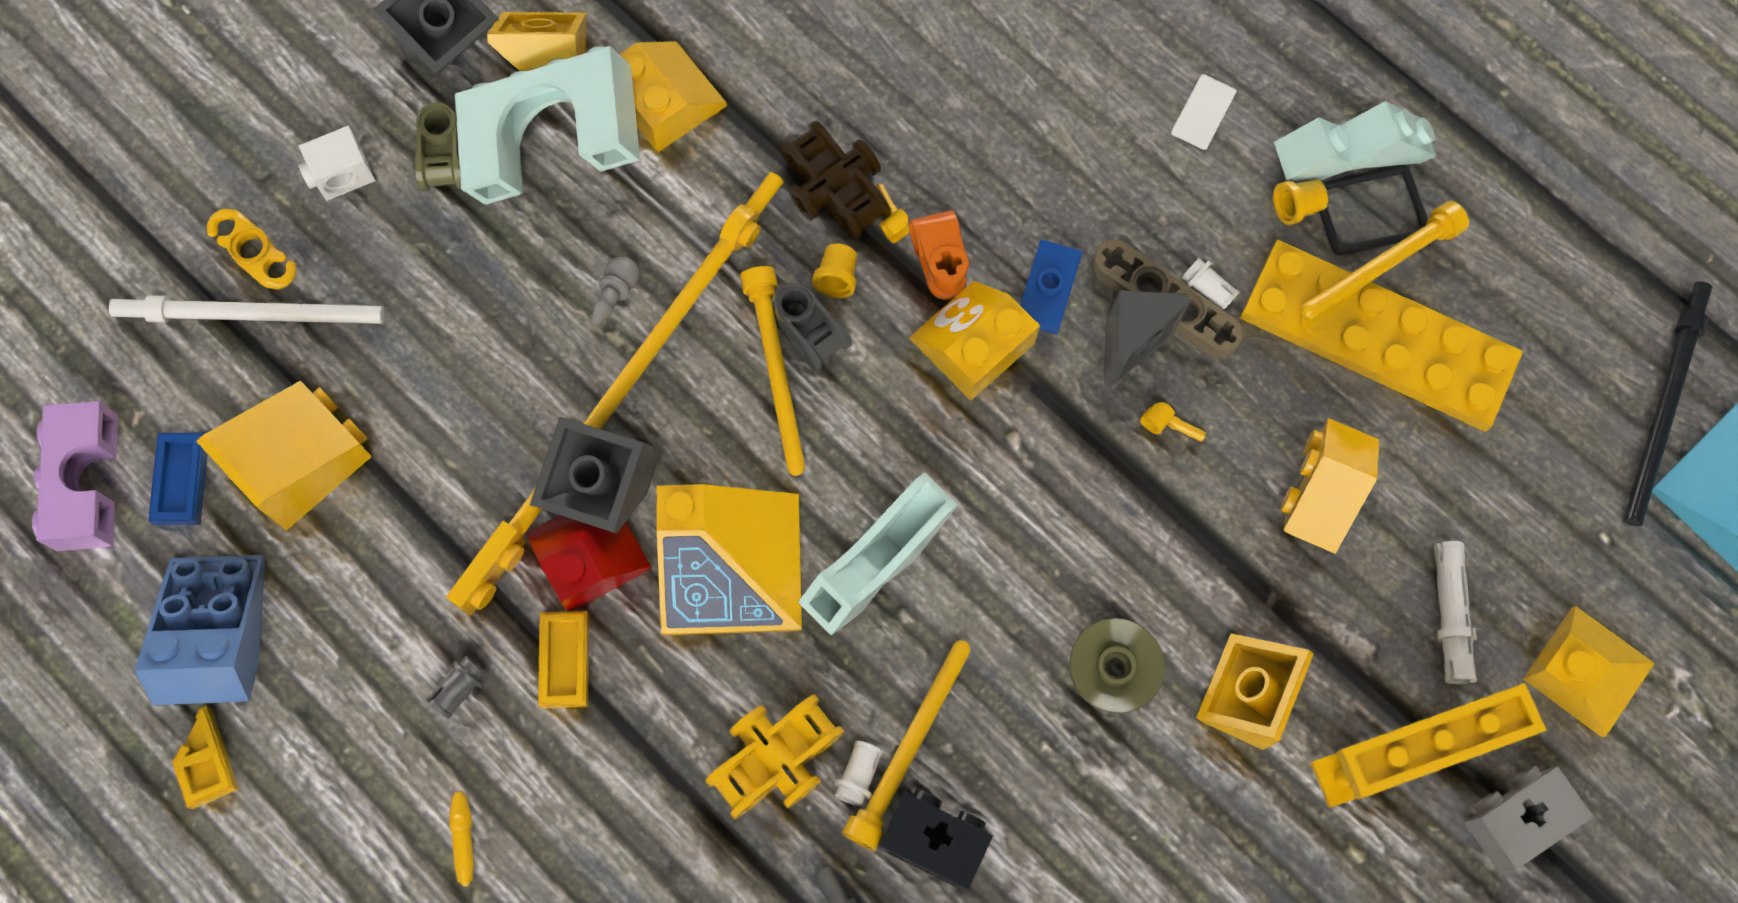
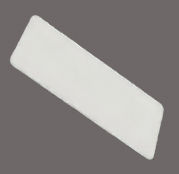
M1202 74L1171 134L1206 150L1236 94V89Z

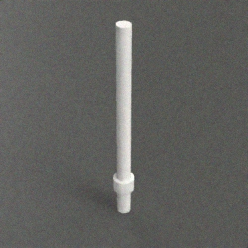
M153 295L146 296L145 300L111 299L109 302V313L112 317L145 318L147 322L168 323L170 318L383 324L385 320L383 306L173 301L168 296Z

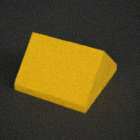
M1231 633L1196 718L1261 750L1278 743L1314 653L1308 649Z

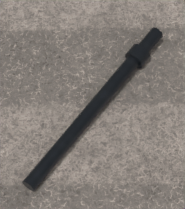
M1698 281L1694 283L1687 308L1680 312L1675 330L1679 335L1623 519L1626 524L1639 527L1643 525L1698 338L1704 335L1708 316L1705 312L1713 288L1707 282Z

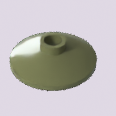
M1114 618L1092 624L1077 638L1070 654V675L1076 690L1089 704L1105 712L1128 713L1143 707L1153 699L1163 682L1165 664L1158 642L1144 627L1129 620ZM1117 661L1120 663L1122 674L1117 677L1111 676L1106 670L1107 662Z

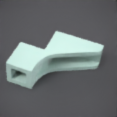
M1387 101L1342 125H1336L1322 118H1317L1274 142L1286 180L1293 181L1294 183L1313 179L1322 181L1331 176L1360 168L1418 164L1436 157L1431 143L1435 140V134L1427 119L1416 116L1407 109L1399 108Z
M923 473L908 486L842 557L819 573L798 603L830 635H833L862 613L886 582L915 561L957 508L958 504L926 473Z

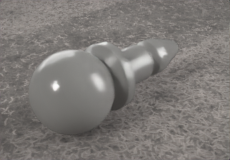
M619 256L607 263L604 277L599 282V288L602 293L593 308L592 322L594 325H599L607 319L617 301L625 300L629 295V290L637 284L639 268L632 259Z

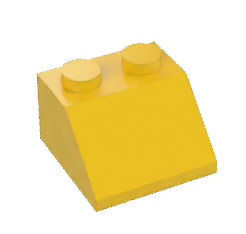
M637 42L620 53L631 64L637 128L657 153L727 106L726 101L677 42Z

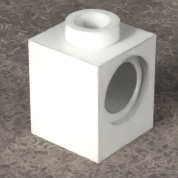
M349 125L299 145L305 160L304 163L298 165L309 189L317 187L326 201L375 181L363 150Z

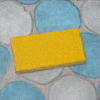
M588 611L540 612L538 707L541 709L588 707Z

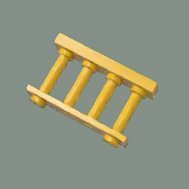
M1523 683L1344 748L1335 754L1310 762V765L1328 808H1332L1354 799H1362L1547 731L1526 684Z

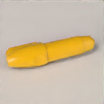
M462 791L453 793L449 810V830L452 833L454 870L458 883L466 887L470 884V881H473L474 859L471 835L473 826L468 798Z

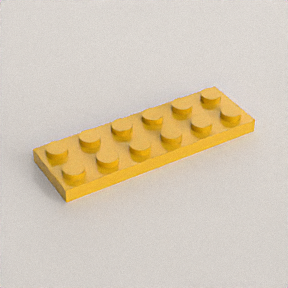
M1277 239L1239 319L1484 432L1493 426L1522 356V350L1373 282L1363 286L1316 318L1306 320L1300 315L1301 306L1351 274V272Z

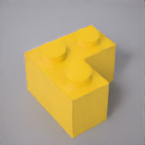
M1328 418L1321 432L1317 430L1311 432L1303 450V455L1306 457L1300 469V474L1304 475V478L1298 489L1293 486L1289 488L1280 511L1286 514L1284 532L1336 554L1377 480L1379 439Z

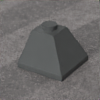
M559 417L530 505L617 533L647 495L661 450L644 442Z

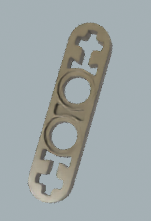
M1110 239L1102 242L1097 247L1092 259L1091 269L1099 281L1118 293L1119 290L1139 291L1137 281L1143 277H1150L1159 283L1160 293L1185 294L1191 300L1190 304L1195 308L1197 317L1189 322L1181 320L1175 333L1215 359L1231 357L1237 351L1244 338V330L1233 316L1128 244L1120 240ZM1113 255L1120 258L1119 266L1114 265L1109 269L1104 265L1106 258L1110 259ZM1134 266L1137 269L1133 272L1128 283L1124 281L1126 273H1129L1131 267ZM1207 316L1210 320L1200 333L1196 329L1200 326L1204 317ZM1223 329L1229 335L1227 341L1225 340L1220 345L1214 341L1216 333L1221 332Z

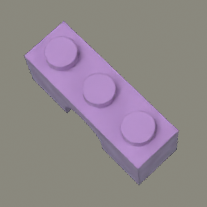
M100 401L43 405L42 421L37 426V440L41 447L40 465L36 467L34 473L35 486L39 491L38 510L33 513L32 528L36 541L56 551L113 547L115 502L96 490H79L80 475L89 464L97 460L117 458L118 415Z

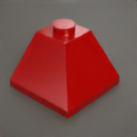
M558 515L526 533L543 571L567 611H576L651 569L648 560L626 522L617 533Z

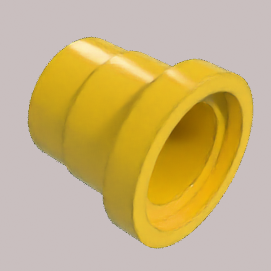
M1319 179L1298 183L1293 181L1279 183L1273 192L1274 209L1278 218L1285 225L1300 223L1304 217L1326 209L1328 205L1326 187Z
M835 243L828 245L825 248L820 267L813 273L811 283L814 289L832 298L852 296L857 283L854 277L857 260L856 251L844 244Z

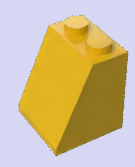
M301 381L205 433L196 440L249 500L286 531L372 457L361 445L368 438L349 418L341 424L332 415L339 407L320 387L312 393Z

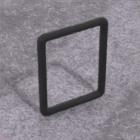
M1396 166L1322 182L1326 190L1403 174L1420 226L1422 228L1427 225L1428 218L1411 170L1407 166ZM1327 207L1325 210L1319 211L1331 249L1336 255H1346L1397 244L1416 232L1411 231L1340 247Z

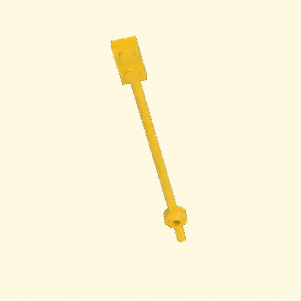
M769 172L745 205H739L730 214L721 230L717 244L583 424L599 429L604 427L731 253L739 251L743 246L749 248L753 245L761 231V226L757 224L759 215L783 184V180L777 174ZM535 489L509 524L505 521L500 523L445 597L471 617L476 609L482 610L488 605L496 592V586L494 585L505 570L507 572L511 571L521 560L524 554L523 545L526 542L523 535L542 510L530 505Z

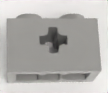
M1536 765L1532 766L1511 780L1515 788L1503 796L1498 791H1495L1473 805L1477 813L1464 821V823L1498 872L1517 870L1594 817L1558 766L1539 771ZM1526 807L1530 814L1525 817L1524 823L1520 816H1522L1526 812Z

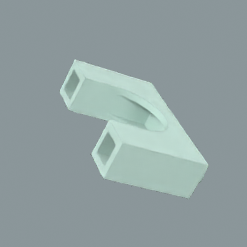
M611 46L594 47L588 50L587 53L575 57L556 59L549 62L546 66L530 71H517L507 78L491 83H478L472 89L455 93L461 190L485 205L523 194L520 162V143L523 133L536 114L550 105L561 102L573 103L579 156L600 172L640 161L631 64Z

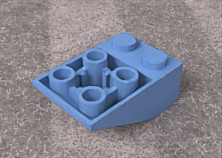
M264 555L170 558L134 670L152 705L249 702L260 656L265 575Z

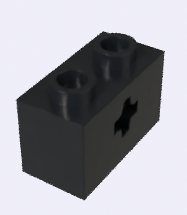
M916 789L914 795L904 792L878 849L964 892L968 891L993 838L992 834L984 831L987 823L964 811H960L958 817H955L941 810L942 801L922 790ZM937 825H940L946 829L944 837L951 842L949 846L941 844L935 851L928 847L930 838L924 835L923 832L925 829L933 831Z

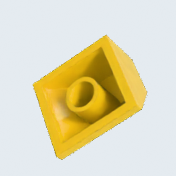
M502 12L499 16V21L495 22L487 33L488 43L519 71H530L546 66L549 62L556 59L575 57L586 53L587 12Z
M1574 606L1550 638L1523 680L1603 738L1607 736L1655 663L1577 606Z

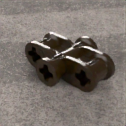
M813 121L809 124L808 131L791 143L784 141L779 146L780 152L788 166L804 182L801 186L793 185L789 188L790 197L801 214L809 221L817 218V211L825 206L843 231L851 239L857 240L862 236L861 231L877 219H886L891 215V209L886 199L866 177L869 174L877 175L881 171L880 163L871 148L862 140L855 141L852 144V149L845 154L826 128L818 121Z

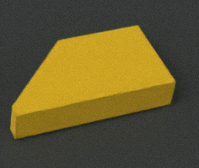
M208 706L199 708L195 716L197 720L185 744H181L172 762L186 807L190 809H195L239 790L213 710Z

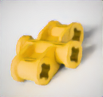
M816 694L811 695L798 704L774 726L765 716L768 710L764 705H760L746 714L730 729L729 732L733 738L739 737L746 747L714 770L706 778L705 782L709 787L715 786L732 808L730 815L734 820L752 809L776 787L785 796L783 803L787 808H790L822 782L818 775L812 776L804 765L834 744L845 731L841 726L835 727L818 706L820 699ZM806 719H810L821 734H817ZM754 730H758L768 745L762 743ZM784 767H786L788 771L792 774V776L798 782L797 784H794L792 782V780L783 770ZM731 778H733L740 786V788L743 790V795H740L736 788L733 786V784L730 782Z

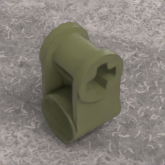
M443 103L427 104L417 114L416 119L417 152L415 155V174L419 190L428 191L430 186L456 185L458 189H461L456 115L449 106ZM439 126H449L442 134H432Z

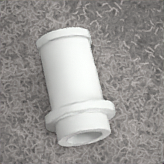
M1198 258L1181 279L1187 283V286L1192 287L1199 294L1224 310L1240 291L1234 289L1210 268L1212 264L1210 261L1205 264Z
M855 741L854 749L841 780L837 779L834 786L838 788L835 797L851 805L862 807L864 799L869 800L871 797L868 789L884 752L866 742Z

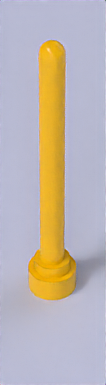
M1454 201L1443 203L1430 213L1427 225L1304 303L1300 308V315L1306 320H1312L1434 240L1454 239L1468 229L1469 218L1466 211Z
M770 266L753 267L740 274L743 294L749 297V301L755 304L787 470L791 475L799 476L805 470V462L772 299L775 297L774 290L778 288L775 269Z
M958 640L953 644L865 810L859 809L856 816L850 815L841 833L856 844L873 852L879 846L884 836L881 829L885 824L881 819L971 652L968 642Z

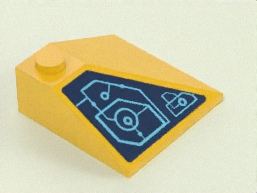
M706 484L657 486V552L661 634L689 635L802 631V606L798 603L801 599L799 494Z

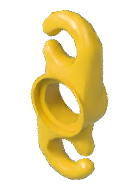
M223 208L209 218L207 222V235L212 238L217 236L218 225L222 221H234L233 231L227 236L219 235L216 239L217 244L226 248L236 263L262 286L280 290L287 287L294 280L297 270L296 263L292 260L286 262L284 275L279 278L269 277L268 271L270 266L275 262H285L286 254L277 250L267 235L241 212L235 209ZM253 239L262 241L263 247L257 256L253 258L241 257L240 251L244 243Z

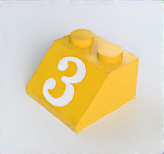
M973 281L910 336V340L972 401L1035 344L1040 325L1009 294Z

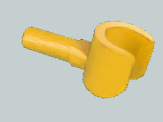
M878 184L875 187L884 196L891 209V215L880 222V227L888 240L896 243L909 234L908 216L905 211L897 209L896 205L893 204L884 184Z
M1158 402L1149 407L1140 419V423L1147 430L1157 435L1167 425L1173 430H1177L1200 442L1203 441L1206 435L1205 431L1175 416L1172 407L1164 402Z

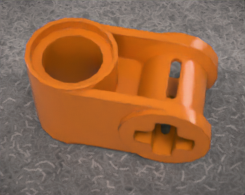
M953 210L909 220L913 248L917 258L920 260L930 292L939 299L952 300L965 289L966 274L969 269V260L962 242L956 214Z

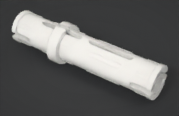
M1444 541L1441 544H1434L1433 549L1436 561L1438 599L1441 615V629L1437 631L1438 642H1442L1445 683L1469 684L1468 680L1470 683L1477 682L1473 655V641L1477 640L1476 629L1471 627L1467 574L1465 570V546L1460 541Z

